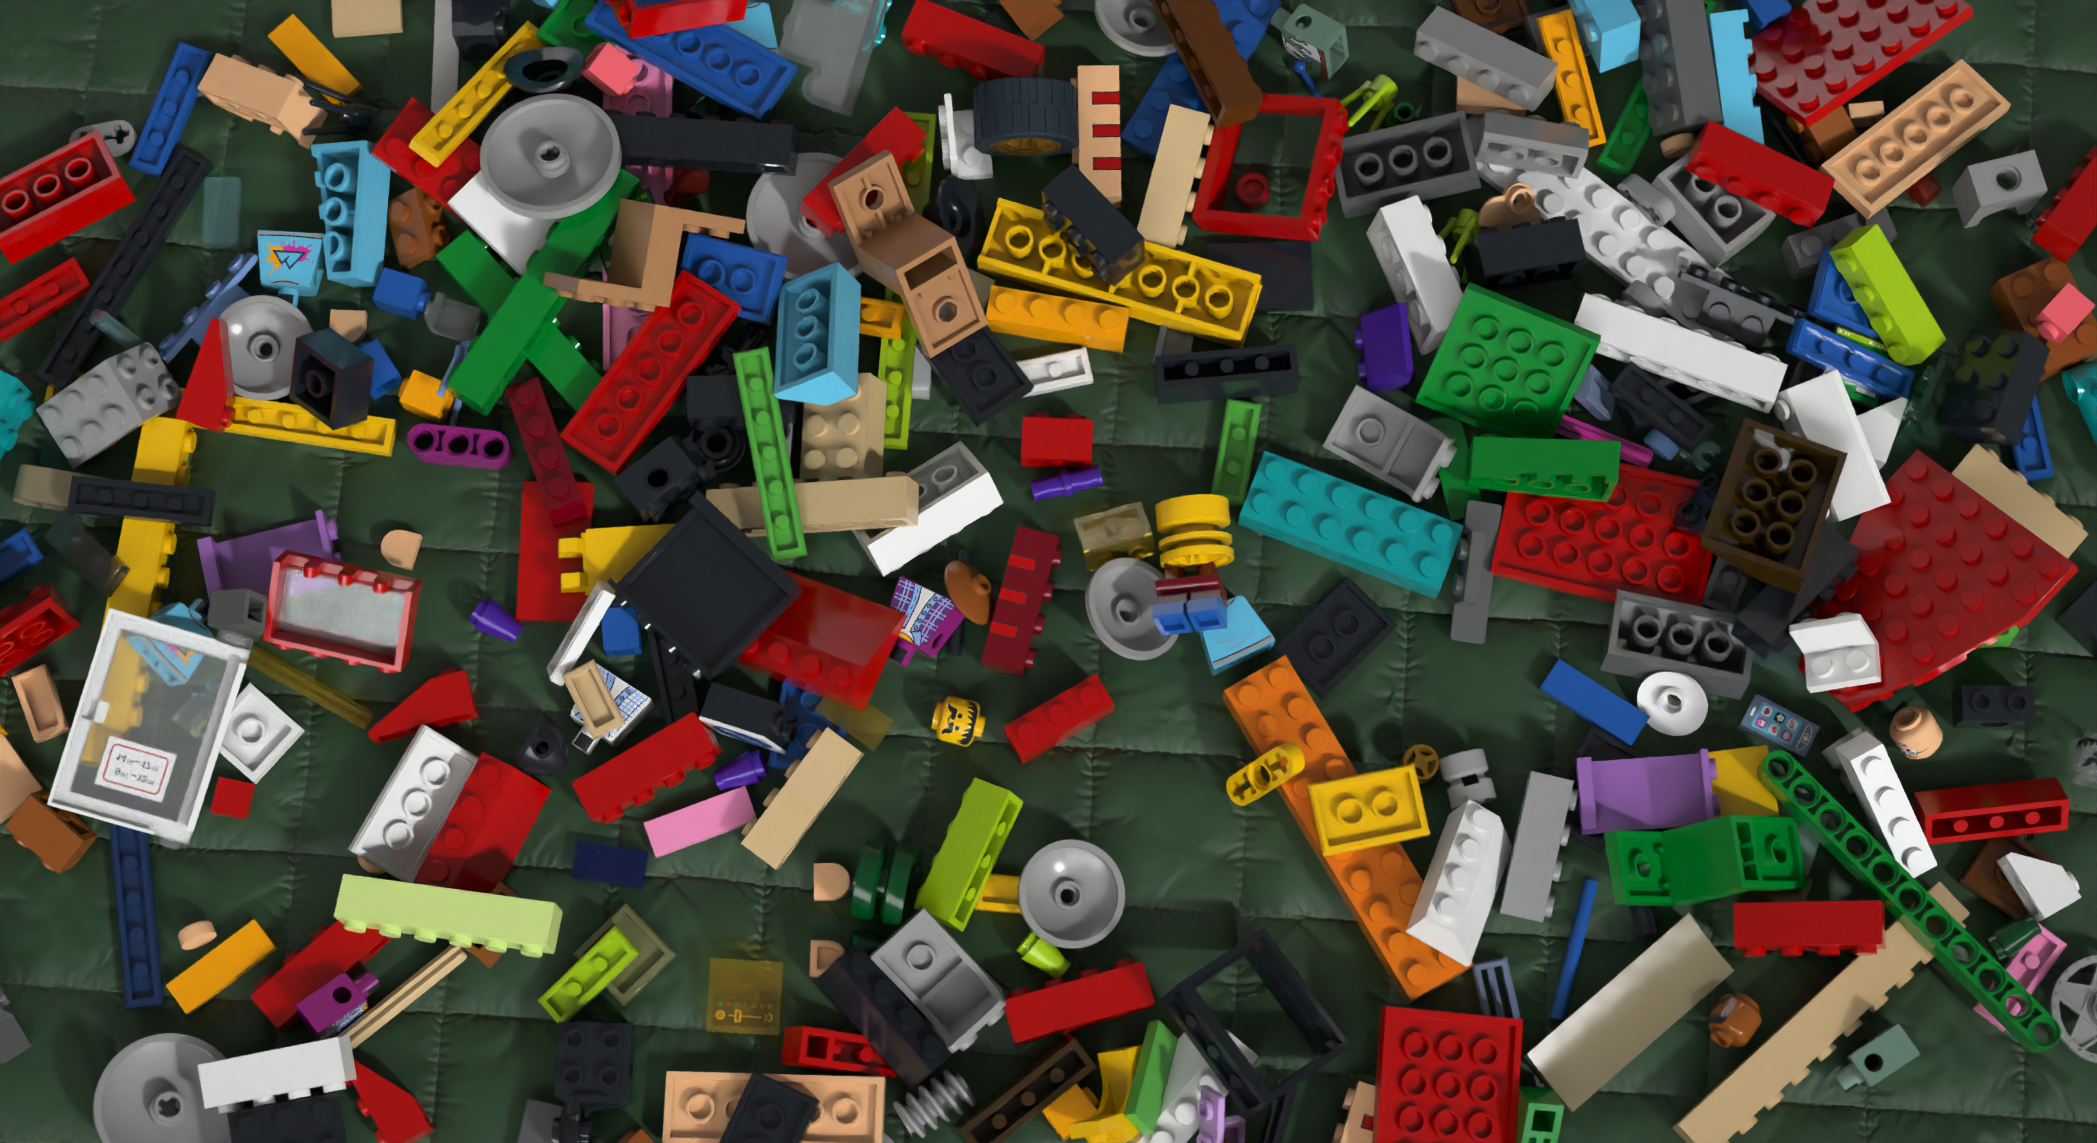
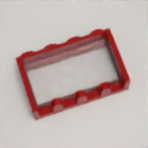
M286 549L273 561L265 632L263 633L262 641L274 643L273 645L279 649L291 650L296 648L305 650L314 657L324 658L332 656L340 658L349 665L367 664L375 666L377 670L384 673L401 672L411 659L410 651L416 611L423 580Z

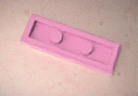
M742 786L644 823L654 854L658 858L745 826L754 816L756 818L757 816L746 786Z
M2039 923L2038 925L2042 933L2028 942L2003 967L2030 995L2067 946L2065 942ZM1994 980L1990 984L1988 989L1994 988ZM2011 998L2006 1000V1009L2010 1014L2016 1016L2021 1009L2020 1004ZM1978 1001L1973 1010L2001 1031H2005L2006 1029Z

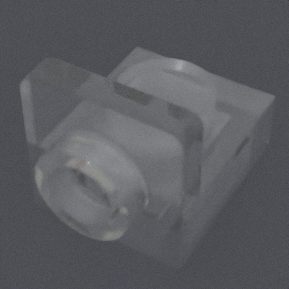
M437 292L434 301L430 300L426 306L424 320L427 321V325L433 334L462 342L471 341L474 338L482 311L478 307L449 300L444 293Z

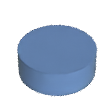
M1651 429L1644 437V443L1665 460H1672L1679 451V448L1668 437L1655 429Z

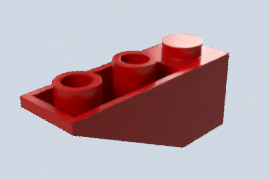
M354 1060L357 1079L345 1081L348 1086L354 1084L360 1095L355 1098L357 1105L364 1116L368 1117L371 1115L378 1126L373 1132L379 1143H414L435 1130L418 1098Z

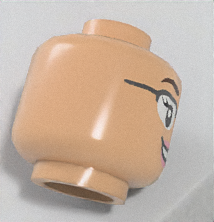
M1908 706L1902 708L1894 715L1889 726L1891 738L1901 754L1909 759H1922L1931 756L1939 748L1943 740L1942 730L1931 712L1924 707Z

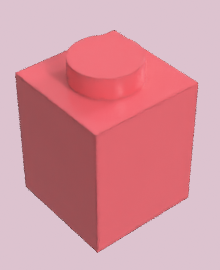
M609 42L597 44L586 58V65L582 75L607 96L612 97L620 96L621 94L625 95L632 89L637 80L634 76L640 68Z
M2068 282L2036 317L2033 323L2045 339L2055 341L2060 345L2096 305Z

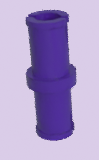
M1099 464L1070 472L1067 469L1060 470L1061 474L1030 480L1035 502L1066 494V497H1071L1073 492L1104 486Z

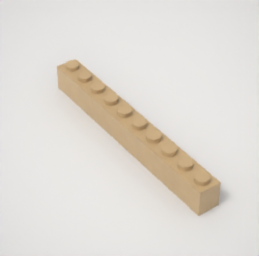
M1940 881L1931 886L1927 892L1965 928L1966 925L1962 921L1970 914L1966 908ZM1915 902L1908 909H1913ZM1896 919L1885 929L1886 949H1877L1876 955H1857L1672 1128L1686 1143H1730L1728 1139L1737 1131L1743 1135L1757 1123L1758 1119L1754 1115L1762 1107L1765 1106L1767 1110L1773 1108L1784 1097L1781 1090L1789 1082L1796 1086L1811 1072L1806 1067L1816 1057L1823 1061L1837 1048L1833 1043L1836 1038L1842 1033L1846 1037L1851 1035L1863 1023L1859 1017L1866 1010L1869 1009L1872 1013L1878 1010L1889 999L1885 993L1893 985L1898 989L1901 988L1915 975L1910 970L1919 961L1925 965L1934 956ZM1927 919L1925 925L1928 932L1932 935H1940L1941 925L1934 919Z

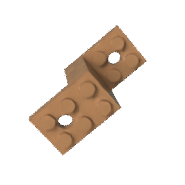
M885 149L827 183L862 271L901 296L923 353L929 358L934 357L988 324L955 236L914 211L891 152ZM872 190H877L878 196L876 201L872 205L866 206L865 199L867 194ZM950 302L951 308L948 315L939 318L941 306L944 303Z
M621 198L607 281L545 272L543 286L556 288L555 295L655 312L656 306L670 307L682 231L729 238L730 232L744 234L746 220Z

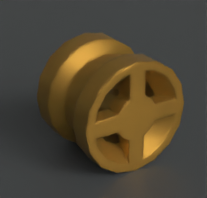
M1418 744L1407 750L1402 759L1401 766L1414 764L1415 768H1417L1418 782L1423 784L1431 780L1436 773L1439 759L1433 748L1428 745Z

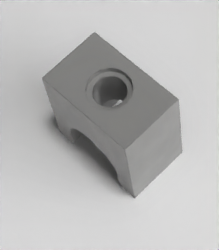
M2035 150L1967 166L1951 188L1964 228L1976 226L1984 217L2008 208L2016 207L2018 215L2029 213L2048 190ZM2001 178L2006 180L2009 189H2004L2000 187L1997 183V179Z

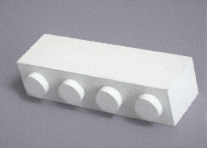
M1866 731L1836 747L1835 750L1878 843L1913 878L1937 866V862L1884 745Z
M350 1036L335 1037L198 1065L205 1109L218 1107L219 1114L241 1110L240 1102L253 1100V1105L256 1107L276 1103L275 1095L288 1093L289 1100L311 1096L310 1088L323 1086L324 1093L346 1089L345 1081L357 1079Z

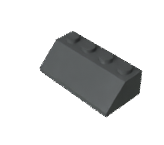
M1617 590L1604 640L1600 670L1643 680L1657 671H1679L1693 678L1705 693L1740 700L1750 682L1754 651L1731 634L1735 619L1738 616L1737 614Z

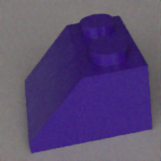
M1405 302L1363 315L1360 318L1358 328H1353L1355 349L1361 348L1362 361H1357L1358 382H1364L1365 389L1370 392L1407 390L1413 373V361Z

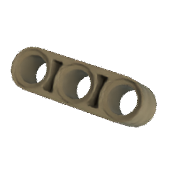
M20 465L12 500L26 506L70 513L67 510L72 475L94 478L104 477L33 465ZM84 515L96 518L112 519V517Z

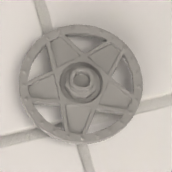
M2093 955L2071 964L2059 976L2051 993L2050 1015L2060 1025V1039L2065 1046L2077 1056L2097 1063V1054L2086 1050L2097 1042V964L2090 985L2067 982L2080 968L2097 963V955ZM2059 1002L2078 1015L2070 1035H2068L2061 1020Z

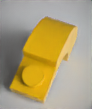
M1142 1044L1119 1047L1097 1054L1102 1076L1103 1090L1101 1102L1093 1116L1068 1124L1071 1139L1085 1137L1086 1143H1126L1138 1134L1139 1130L1124 1116Z

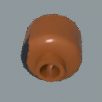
M1742 993L1722 996L1708 1015L1706 1021L1709 1030L1712 1032L1710 1035L1712 1040L1724 1048L1746 1046L1762 1021L1757 1003Z

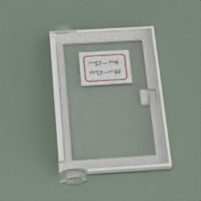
M109 607L47 805L159 836V844L171 849L179 850L181 843L189 845L254 639L226 629H219L217 637L212 638Z

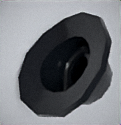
M565 46L543 47L523 51L508 58L503 68V75L510 85L524 91L527 98L544 94L570 95L572 81L582 74L586 62L578 49Z
M949 175L940 181L938 194L935 199L923 207L922 217L954 235L961 254L968 256L982 246L986 233L984 212L976 191L964 179Z

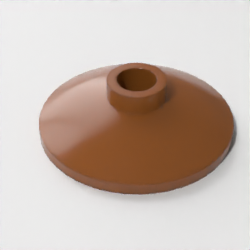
M955 560L949 563L944 571V580L947 591L956 607L966 618L976 624L985 625L992 621L995 612V601L988 579L964 561Z

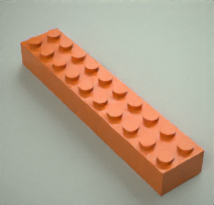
M1286 655L1225 689L1222 699L1257 758L1287 742L1296 744L1303 752L1305 759L1303 770L1276 787L1406 1005L1408 1006L1469 970L1473 965L1472 961L1466 967L1405 932L1422 888L1423 880L1400 842L1322 857L1307 786L1309 784L1358 775ZM1285 758L1279 761L1281 767H1284L1288 761Z

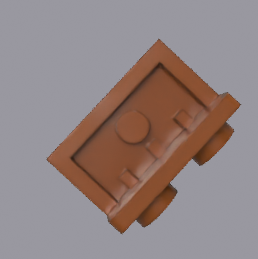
M416 187L388 201L387 210L399 265L408 269L436 256L451 241L442 212L443 207Z

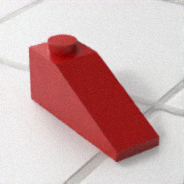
M212 317L175 417L214 432L224 433L225 427L230 428L236 415V409L233 408L235 391L227 322Z
M449 668L438 673L439 677L429 679L368 731L369 738L375 744H380L414 735L421 724L434 730L479 718L480 715L470 676L465 670L460 671L459 668Z
M808 1026L785 1027L780 1064L888 1078H897L898 1076L863 1035Z

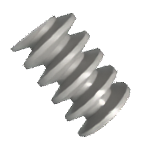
M947 1069L942 1072L943 1084L936 1078H931L932 1091L927 1090L922 1085L917 1087L919 1099L907 1093L905 1095L906 1107L898 1101L892 1103L911 1137L912 1132H915L924 1138L926 1136L925 1124L937 1130L939 1128L938 1116L947 1123L951 1121L949 1111L951 1108L958 1114L964 1113L963 1100L972 1107L976 1105L974 1096L957 1069L956 1076Z

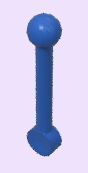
M1296 60L1292 66L1293 70L1296 73H1300L1314 97L1323 98L1306 72L1305 62Z

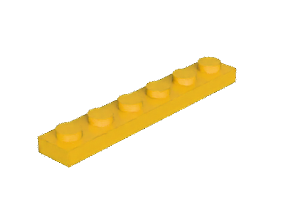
M527 21L411 140L409 148L438 168L515 88V86L508 83L503 75V68L507 59L523 51L548 47L537 40L536 32L539 29Z

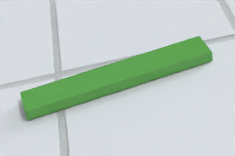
M768 347L733 353L771 559L776 562L807 556L778 398L774 395V375Z

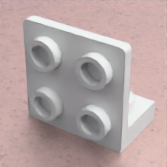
M951 93L944 94L945 105H938L944 171L951 170L952 176L964 180L993 178L991 155L983 154L974 147L973 110L953 111Z
M1844 612L1836 615L1834 618L1822 620L1809 618L1802 620L1799 624L1789 626L1790 635L1804 654L1806 686L1810 693L1881 682L1879 644L1861 614Z

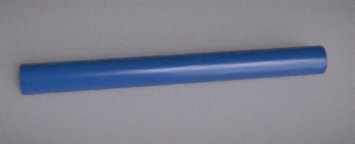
M1584 879L1550 1014V1019L1564 1022L1598 887V882L1594 880Z

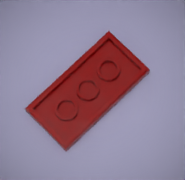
M523 481L516 620L518 622L573 623L589 597L585 595V592L561 593V574L584 573L583 557L559 559L558 539L581 538V533H585L586 529H593L594 483L576 482L587 515L553 526L538 482Z

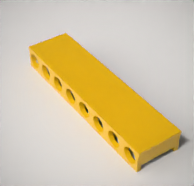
M998 198L997 208L981 255L979 254L977 259V271L1066 298L1130 308L1129 317L1159 326L1164 325L1169 329L1186 334L1189 333L1196 337L1236 349L1243 348L1263 286L1261 285L1262 275L1144 241L1145 260L1113 287L1107 280L1102 282L1093 274L1089 267L1091 263L1083 255L1077 257L1066 244L1068 239L1060 231L1055 233L1047 226L1042 218L1044 216L1043 210Z

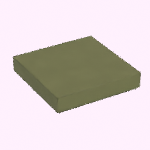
M626 903L573 953L578 959H581L614 926L620 927L641 951L606 986L623 1006L676 956Z

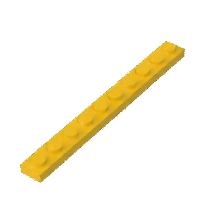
M48 385L44 403L61 391ZM179 388L182 394H184L186 388ZM235 396L233 408L236 409V415L230 428L225 427L224 432L391 457L398 423L395 419L367 416L365 421L332 430L299 405L267 400H252ZM179 406L157 417L179 419L175 417ZM188 422L191 427L206 429Z

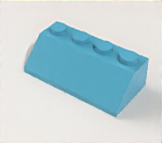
M838 261L781 285L774 395L778 399L828 406L857 394L861 284Z

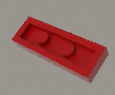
M74 257L0 300V340L3 343L88 293L92 284Z

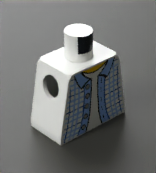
M598 664L596 665L626 725L593 740L575 704L570 716L576 723L582 726V729L572 744L588 755L591 754L600 739L613 747L618 746L655 706L651 698Z

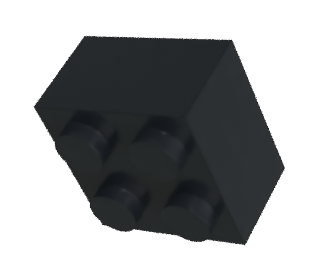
M331 328L296 337L289 398L332 430L365 421L368 416L375 359Z

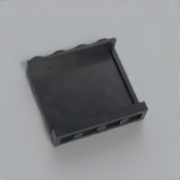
M697 491L688 500L693 508L618 583H615L611 578L607 583L615 591L614 600L625 611L631 606L639 614L635 620L649 634L656 630L663 637L659 643L673 657L680 653L687 660L683 666L698 681L704 676L712 684L792 605L803 591L791 576L703 494Z

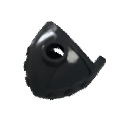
M543 712L537 720L517 756L509 749L504 752L520 770L526 773L530 772L535 776H555L566 770L570 759V754H568L569 743L564 736V730L546 712Z

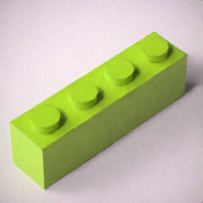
M1878 224L1855 228L1828 251L1835 262L1837 270L1845 278L1853 292L1854 298L1860 303L1870 320L1872 328L1880 336L1888 350L1889 356L1895 363L1902 366L1921 364L1947 340Z
M974 777L971 786L963 794L962 805L956 818L948 826L947 837L940 852L932 860V869L925 883L917 892L916 903L913 908L918 911L924 906L939 923L963 932L1024 802L1010 790Z

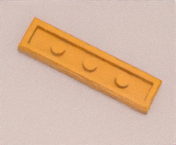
M1572 9L1536 18L1546 58L1558 63L1554 88L1563 122L1571 121L1578 123L1582 128H1588L1589 147L1606 143Z

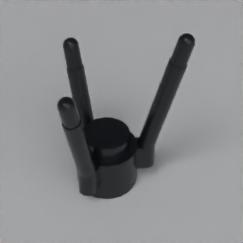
M294 75V77L304 83V86L343 102L342 106L311 99L309 101L311 106L339 113V123L345 125L344 127L303 129V135L345 134L355 137L357 130L363 132L369 130L373 117L372 105L363 104L361 99L349 97L312 80Z

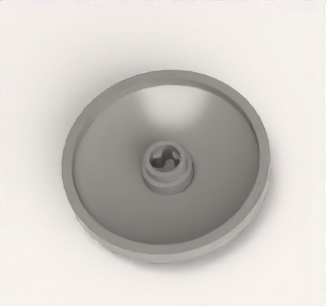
M569 94L534 96L511 106L490 126L480 150L481 171L493 197L508 210L533 219L568 217L595 204L613 185L619 173L622 159L619 136L609 116L594 103Z
M819 152L798 154L796 176L762 174L752 189L746 209V232L751 248L789 257L783 278L785 282L792 281L837 261L854 278L863 272L847 232L842 235L837 232L829 239L799 212L802 200L843 158Z
M178 1033L148 1036L125 1047L107 1065L94 1093L93 1122L100 1143H232L227 1113L231 1112L219 1114L218 1107L205 1109L198 1071L199 1064L226 1059L224 1055L203 1040ZM240 1102L241 1110H244V1102Z

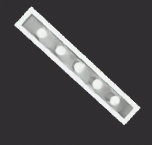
M1585 293L1574 322L1577 326L1601 335L1596 353L1627 364L1632 361L1641 369L1769 414L1775 403L1788 366L1780 362V359L1774 355L1753 353L1740 343L1733 341L1722 342L1714 339L1706 331L1699 329L1691 331L1680 327L1676 321L1669 318L1661 317L1657 319L1646 315L1644 310L1636 306L1629 305L1624 307L1612 303L1610 298L1602 294L1590 295Z

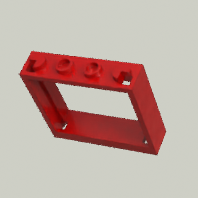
M604 0V2L609 3L615 13L618 25L624 28L630 39L744 20L748 0H677L638 7L634 0Z
M1262 93L1263 101L1258 113L1323 117L1300 218L1222 211L1243 123L1219 129L1215 124L1192 219L1204 232L1318 242L1322 224L1327 223L1326 208L1328 199L1332 197L1335 189L1334 174L1336 166L1342 160L1343 151L1341 145L1344 133L1349 130V125L1347 124L1349 112L1339 99Z

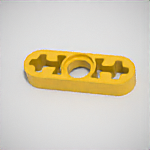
M1287 742L1271 749L1228 778L1226 789L1230 799L1235 804L1244 806L1259 799L1303 770L1305 765L1303 752L1292 742ZM1286 758L1288 763L1281 767L1279 761ZM1261 766L1267 769L1270 776L1269 782L1263 778ZM1249 781L1252 787L1244 790L1243 785Z

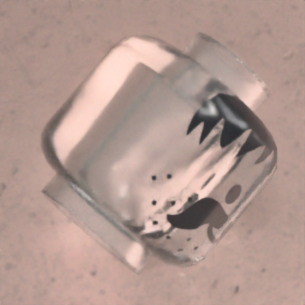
M2087 732L2084 737L2075 738L2069 744L2064 769L2071 776V782L2077 785L2097 788V733Z

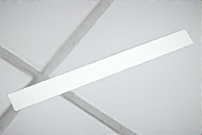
M435 0L431 111L435 114L457 94L459 50L452 35V0Z

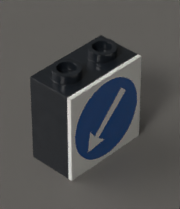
M714 682L711 684L699 717L700 721L722 735L782 754L786 753L789 743L795 740L798 732V717L779 703Z

